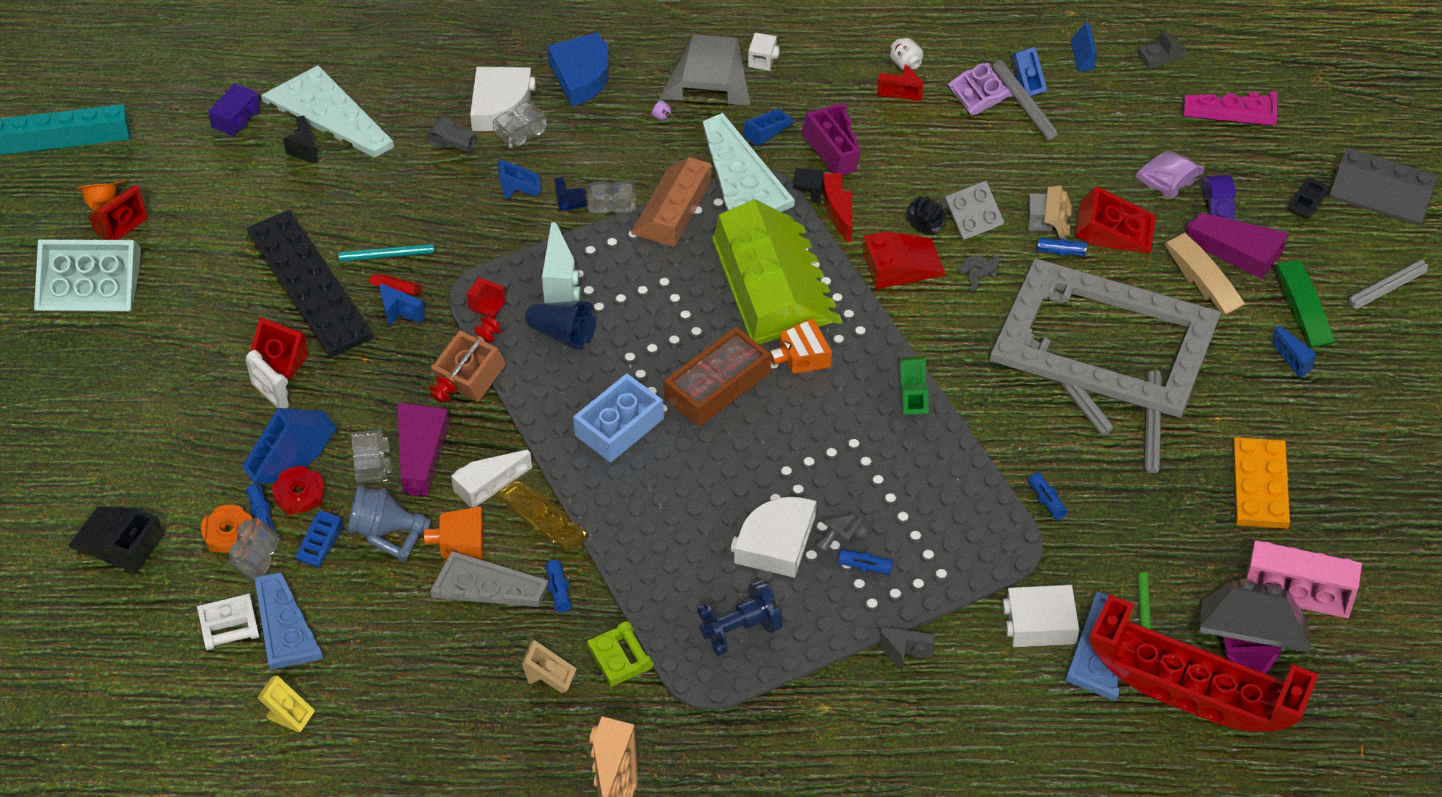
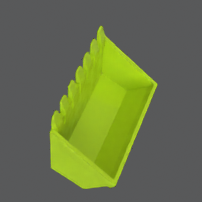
M753 199L719 214L715 234L712 236L714 248L747 335L760 345L779 339L781 332L811 318H814L818 327L831 323L841 324L843 322L841 316L829 310V308L835 309L837 307L835 301L823 295V293L830 292L828 285L817 280V278L824 277L822 270L811 265V263L818 262L815 254L805 250V248H812L809 239L799 235V233H806L804 226L794 221L791 216Z

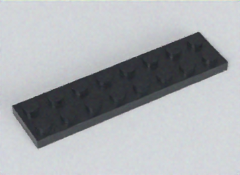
M290 210L246 228L249 237L329 359L373 340L371 330Z

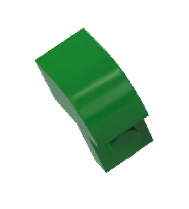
M925 356L900 357L899 394L903 415L929 413Z

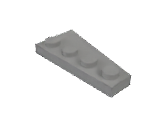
M451 551L430 593L431 598L539 607L548 590L549 581Z

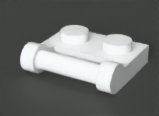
M257 350L250 351L246 356V363L251 384L275 407L288 408L287 378L274 371L262 359V355Z
M250 594L197 606L206 650L214 649L216 645L251 637V639L259 638ZM248 623V627L216 635L211 634V631Z

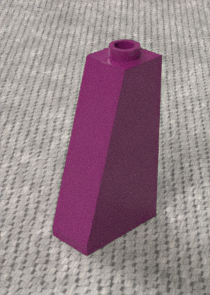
M1202 212L1195 220L1191 219L1186 227L1188 236L1204 252L1261 279L1265 277L1285 250L1288 233Z
M398 403L400 474L403 493H409L414 496H428L450 425L448 409Z

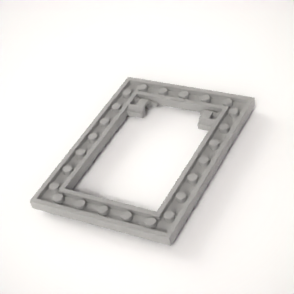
M1035 258L992 350L990 361L1069 385L1074 384L1082 389L1182 418L1219 322L1221 312ZM1058 289L1064 291V293L1059 294L1056 292V290ZM1075 294L1189 327L1166 387L1047 352L1051 340L1044 337L1042 342L1036 341L1034 334H1032L1033 329H1031L1044 299L1047 300L1049 297L1050 300L1064 303L1069 302L1071 295Z

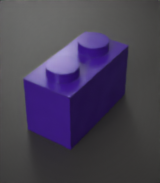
M234 83L208 111L211 127L234 137L258 113L260 103L257 92Z

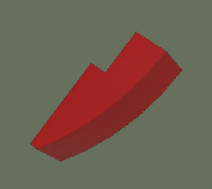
M823 173V198L827 213L842 237L847 242H852V191H842V173Z

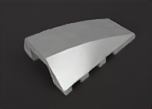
M693 35L663 89L660 99L683 100L685 88L728 91V104L750 106L738 38Z

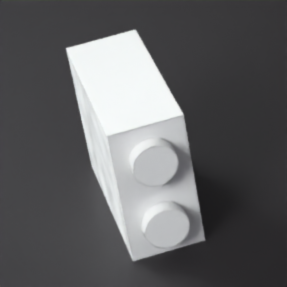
M1072 585L1008 588L1007 598L1003 599L1002 606L1003 614H1008L1009 621H1006V635L1011 637L1013 647L1077 644L1079 625Z

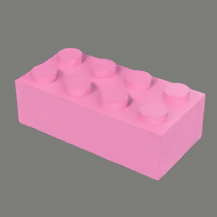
M1255 540L1246 579L1252 580L1258 585L1276 584L1281 586L1282 589L1288 591L1301 609L1349 619L1359 588L1362 563L1352 561L1351 559H1341L1327 556L1323 553H1313L1299 550L1295 547L1289 548Z

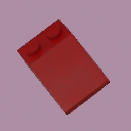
M1095 186L1081 200L1075 236L1098 247L1149 254L1152 249L1156 215Z
M890 231L864 235L863 257L876 289L945 276V270L931 238Z

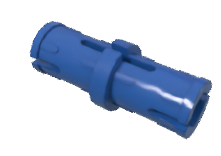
M1039 237L1037 252L1059 254L1061 257H1064V255L1085 257L1087 242L1065 240L1066 238L1048 239Z
M1041 472L1031 475L1028 483L1038 495L1040 504L1046 506L1055 520L1064 518L1068 510L1058 498L1057 490L1054 487H1050ZM1043 491H1046V492L1048 493V495H1049L1050 498L1052 499L1051 502L1049 501V499L1047 498V496L1044 494Z
M256 484L250 485L246 488V494L251 506L249 509L250 514L256 521L258 533L262 535L264 532V535H268L275 529L269 513L271 511L270 505L264 498L262 486L259 484L258 486Z
M842 548L838 565L858 568L864 573L872 571L890 576L893 559L873 556L871 552L867 551L859 553ZM855 559L877 563V565L858 562Z
M551 560L545 565L549 579L548 591L552 593L555 610L557 612H566L572 606L567 591L569 584L567 579L564 578L562 563L559 560Z

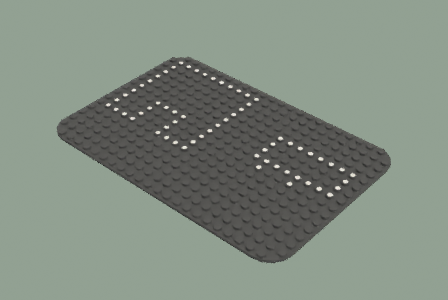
M771 169L769 170L795 200L794 207L782 213L791 216L794 221L804 226L806 233H799V235L809 239L812 248H805V250L815 254L818 260L817 263H811V265L820 268L824 274L823 278H817V280L826 283L830 289L829 293H823V295L832 298L837 306L835 309L829 308V310L839 314L843 321L841 324L831 323L819 327L832 351L831 367L794 374L790 371L786 362L773 365L771 362V373L700 427H697L664 399V380L735 327H738L747 335L712 242L718 215L727 211L717 177L711 179L708 190L676 247L631 234L647 203L562 234L573 256L575 270H579V284L576 285L580 287L579 301L590 302L594 306V309H591L592 316H596L593 337L589 343L583 344L582 347L585 348L582 350L573 349L529 327L525 319L526 311L532 304L544 303L542 274L548 240L467 270L452 286L449 298L451 312L459 329L476 337L473 327L481 326L480 318H487V316L468 309L467 292L478 277L504 287L506 303L494 318L500 325L501 333H494L492 336L495 341L493 343H486L499 349L506 365L491 385L626 621H629L634 628L633 633L642 649L653 660V668L662 684L676 700L695 709L716 711L737 706L880 644L882 627L910 631L1017 585L1034 573L1042 559L1043 538L1036 522L927 369L926 385L928 387L929 413L903 415L899 394V358L918 356L801 191L793 188V182L785 174ZM779 339L760 344V346L768 352L778 349ZM627 373L663 399L664 419L610 463L575 436L573 416ZM785 497H799L817 501L816 518L795 578L734 563V552H731L733 538L739 537L745 520L756 508L771 500ZM851 511L863 518V522H866L870 528V534L865 540H856L851 536L848 541L837 535L830 545L831 550L829 553H824L816 547L818 539L822 540L829 530L826 525L820 522L822 517L825 519L848 515ZM841 549L859 553L867 551L871 552L873 556L893 559L891 575L888 576L887 574L872 571L864 573L858 568L838 565ZM855 559L858 562L877 565V563ZM760 580L764 581L775 597L772 600L774 608L779 607L783 627L773 633L767 632L761 623L749 629L740 626L724 633L727 641V652L717 656L713 650L710 638L706 640L701 633L700 625L703 624V621L698 614L697 606L704 603L708 604L717 618L736 611V604L750 599L748 586L751 583Z

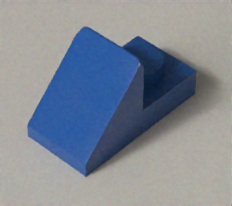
M1036 47L1012 53L1017 74L1014 76L1029 96L1047 91Z
M502 159L497 161L499 180L506 200L516 189L535 197L541 192L539 174Z
M384 284L379 286L388 326H391L399 314L408 320L411 319L418 323L424 319L425 312L422 300Z

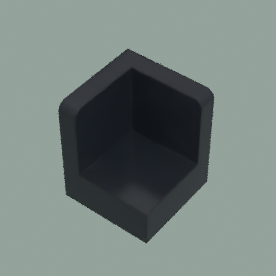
M796 168L793 188L811 190V203L820 204L823 190V171Z

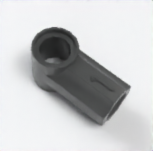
M441 117L430 130L427 138L431 144L439 148L449 145L466 152H472L477 141V134L458 128L450 119Z

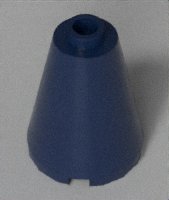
M587 301L535 303L527 309L525 314L529 327L577 350L584 349L585 347H582L583 344L591 341L596 326V316H592L591 312L594 306Z

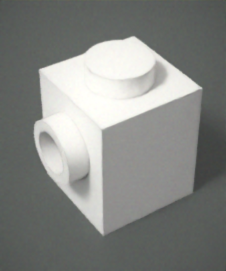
M760 33L754 34L748 51V67L771 70L773 61L778 59L780 46H777V36Z

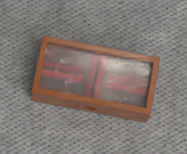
M735 327L664 380V399L697 427H700L771 373V354L738 327Z

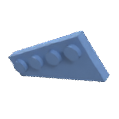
M281 572L255 577L270 670L323 659L322 652L319 646H317L314 636L296 605Z
M1097 591L1065 681L1116 702L1119 697L1118 677L1100 660L1089 640L1090 634L1108 598V595Z

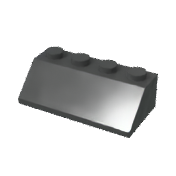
M1347 148L1340 163L1329 198L1421 226L1439 175Z

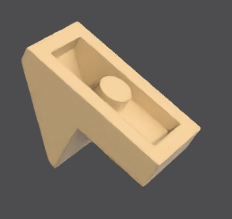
M535 640L531 641L522 662L529 684H533L541 679L560 693L568 690L577 669Z

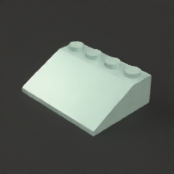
M38 240L34 311L132 312L140 270L141 247L134 240Z

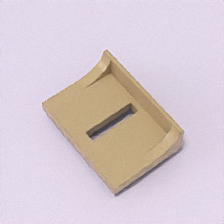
M1062 185L1048 187L1044 222L1056 228L1059 238H1066V235H1070L1071 227L1067 225L1068 216H1072V205L1068 193L1063 191Z

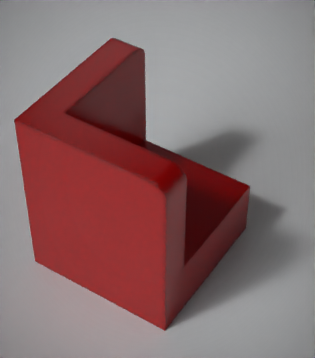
M478 277L467 292L468 309L494 319L506 303L504 287Z

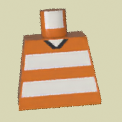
M814 318L781 332L779 335V348L769 351L773 365L786 362L790 371L794 374L831 367L832 351Z

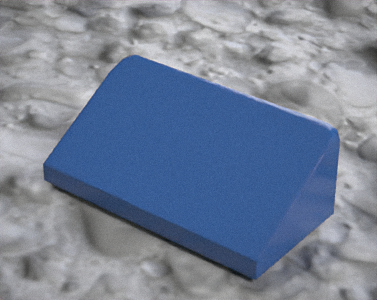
M1085 23L1071 39L1078 71L1095 69L1097 53L1090 24Z

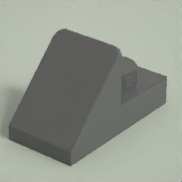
M1160 30L1159 42L1140 47L1138 55L1147 68L1150 69L1188 57V52L1177 38L1164 30Z
M886 627L881 628L880 647L901 671L904 668L906 654L917 658L933 657L935 634Z

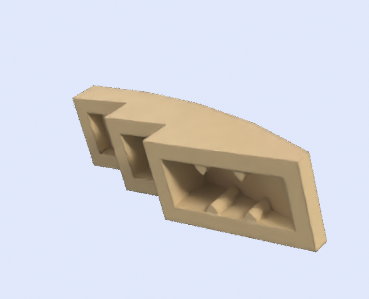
M1186 233L1165 243V246L1190 284L1195 282L1206 301L1211 298L1218 311L1221 312L1222 317L1245 305L1219 267Z

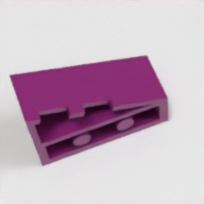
M846 103L806 112L802 135L832 173H842V176L856 172L861 151L855 132H852L851 119L847 116Z

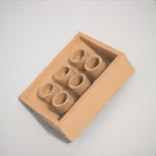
M601 717L598 727L594 726L590 735V743H593L591 757L594 758L592 772L596 773L594 786L597 787L598 797H633L638 784L634 724Z

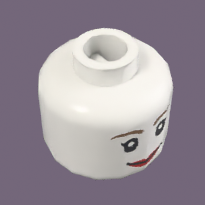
M900 38L892 44L890 58L903 71L905 64L912 70H915L922 63L923 51L912 39Z

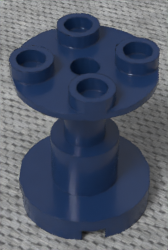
M760 580L751 583L748 586L750 599L736 604V611L717 618L708 604L704 603L697 606L698 614L703 621V624L700 625L701 633L706 640L710 638L713 650L717 656L727 652V641L724 633L740 626L749 629L761 623L767 632L773 633L783 627L779 607L774 608L772 600L775 597L764 581Z

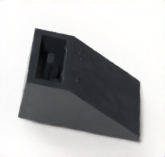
M97 507L70 542L69 547L136 574L164 534L158 516L138 508Z

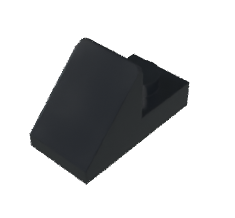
M305 116L295 117L297 127H293L294 135L283 138L285 152L299 159L318 163L315 144Z

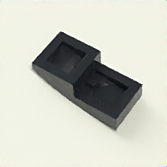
M1308 177L1301 190L1297 191L1287 210L1310 219L1325 199L1330 186Z

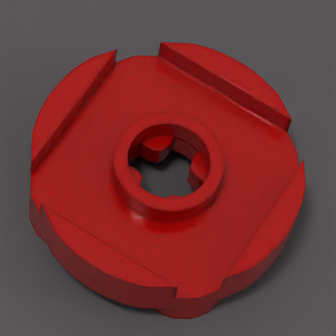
M295 466L282 471L278 475L279 479L272 485L274 501L287 515L307 512L315 507H319L323 503L325 488L321 475L315 470L314 472L307 470L304 466ZM300 486L301 489H304L302 492L295 493L296 487Z

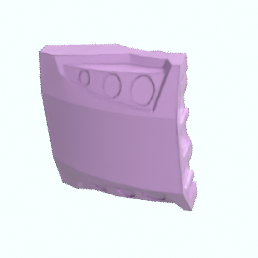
M988 62L986 64H978L974 69L965 71L948 83L951 90L971 116L994 106L1007 97L1013 96L1010 90L999 80L996 73L993 72Z
M1166 151L1142 167L1136 173V178L1151 189L1161 191L1166 197H1175L1178 195L1181 187L1192 185L1195 177L1203 174L1204 166L1196 164L1172 151Z

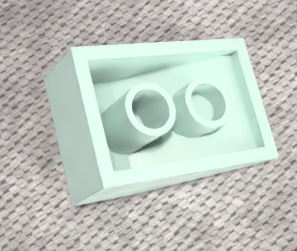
M551 222L542 274L544 303L579 301L580 287L576 286L579 284V270H575L573 256L557 223Z

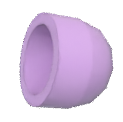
M660 100L654 106L651 115L659 120L668 119L666 113L671 114V108L667 103Z

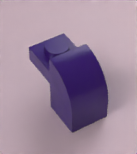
M1231 175L1202 177L1204 201L1208 200L1209 214L1235 220L1234 197L1236 196V191Z

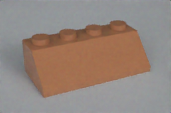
M688 157L669 166L634 225L631 234L676 247L711 184V163Z

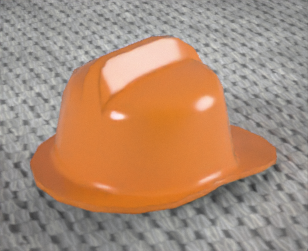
M127 179L109 184L82 186L76 188V190L81 191L85 204L90 209L96 210L116 196L117 184L127 181Z

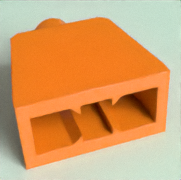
M482 507L442 513L440 515L439 528L424 529L425 545L439 544L441 557L444 559H448L451 551L483 560Z

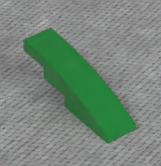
M1301 260L1277 264L1276 268L1288 308L1293 310L1298 328L1303 329L1307 346L1312 349L1332 345L1335 341L1327 317Z

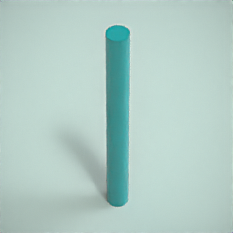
M434 244L338 252L339 262L431 254L435 253Z

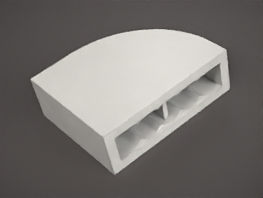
M476 67L470 113L472 131L498 130L513 124L524 115L530 104L531 91H535L536 79L531 77V68Z
M785 497L771 500L756 508L745 520L739 537L733 538L731 552H734V563L795 578L816 518L817 501L799 497Z

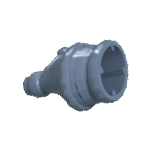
M361 485L356 490L347 532H357L366 536L368 543L404 562L407 560L419 535L424 533V529H429L430 519L425 518L422 514L416 513L413 515L405 511L396 503L385 488L380 490L366 489V487ZM410 530L401 548L381 538L393 531Z

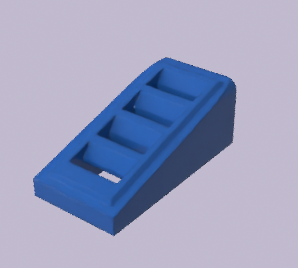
M776 109L745 121L743 136L755 146H759L792 125L794 120L780 109Z
M1278 325L1275 328L1272 344L1292 370L1302 378L1313 369L1316 353Z
M319 510L295 556L296 560L319 568L343 531L342 519L339 516ZM313 542L320 543V544H322V546H319V545H317V544H314ZM308 550L317 552L318 555L316 556L308 553Z

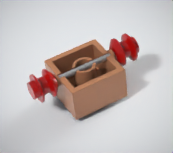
M481 317L480 322L482 325L473 327L476 337L459 330L431 367L438 384L436 386L430 385L429 389L431 391L430 395L440 403H443V401L450 402L448 394L458 392L479 402L503 370L506 362L499 349L486 343H493L495 340L492 335L494 333H501L500 325L492 317Z

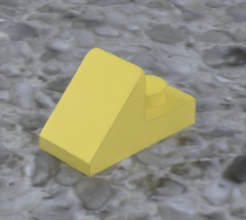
M279 676L271 677L257 697L270 709L266 716L269 720L296 732L302 731L315 712Z

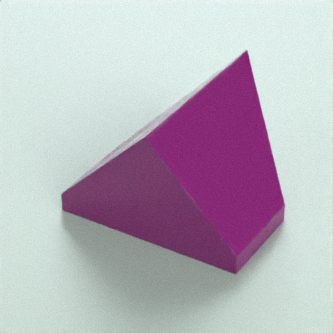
M1223 637L1226 655L1230 661L1264 674L1268 672L1281 653V647Z

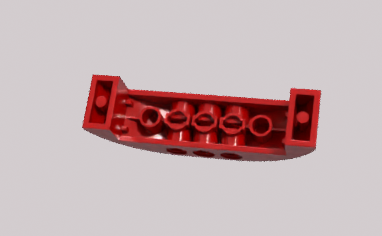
M1109 594L1089 640L1094 651L1107 668L1132 688L1175 708L1211 722L1239 730L1271 732L1283 730L1301 721L1319 674L1292 664L1286 680L1277 679L1131 623L1135 604Z

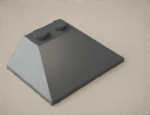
M1249 579L1232 580L1201 600L1200 632L1304 652L1310 651L1308 618L1288 591L1282 589L1279 585L1267 584L1263 586L1255 584L1254 581Z

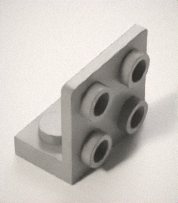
M987 181L945 196L937 202L943 205L942 209H948L951 213L962 240L969 239L1004 224Z

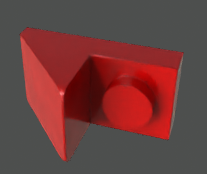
M905 64L902 76L886 73L879 74L877 95L922 102L924 82Z

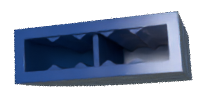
M598 32L547 46L549 64L570 106L593 99L605 88L609 79V49L606 40H602Z
M278 408L242 467L254 483H274L279 479L278 475L288 468L295 466L307 467L321 453L335 431L336 426L324 411Z

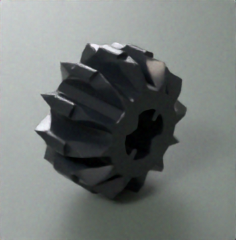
M918 196L908 206L906 219L911 222V227H915L918 232L922 231L925 235H935L945 225L947 212L942 209L943 205L936 203V200H931L928 196Z

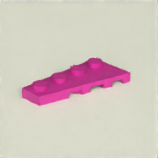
M1258 92L1249 93L1246 97H1237L1235 93H1229L1221 98H1217L1215 94L1185 95L1184 116L1209 118L1217 121L1228 120L1238 123L1276 125L1277 92H1269L1268 96H1259Z

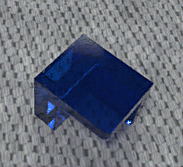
M564 177L554 178L559 211L587 207L585 188L566 190Z

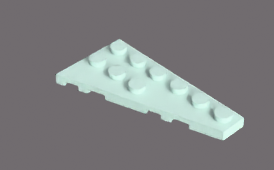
M319 66L261 95L262 102L268 105L272 103L278 107V110L284 113L288 111L296 115V117L304 115L308 125L322 132L328 131L334 134V138L340 141L344 139L352 143L354 148L374 158L394 148L393 140Z
M723 113L703 121V130L727 211L753 199L780 212L794 207L795 200Z

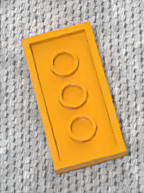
M1234 437L1236 525L1288 529L1290 513L1286 441Z

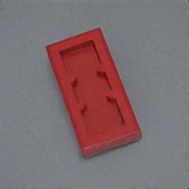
M372 274L369 279V284L380 286L384 284L404 293L412 295L422 294L423 285L420 283L384 274Z

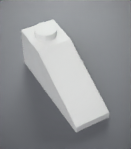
M528 450L473 461L465 467L459 468L451 476L453 491L471 508L477 507L532 468L531 453Z

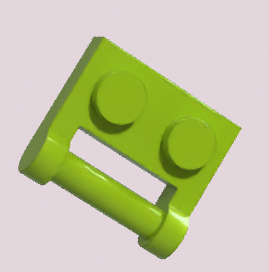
M629 621L619 624L617 628L587 640L590 652L611 687L642 674L654 666L653 660L649 655L645 654L633 633L634 628ZM625 639L637 660L636 663L631 664L618 643L619 640Z

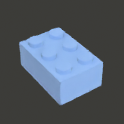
M626 373L573 416L575 436L611 463L664 419L663 399Z

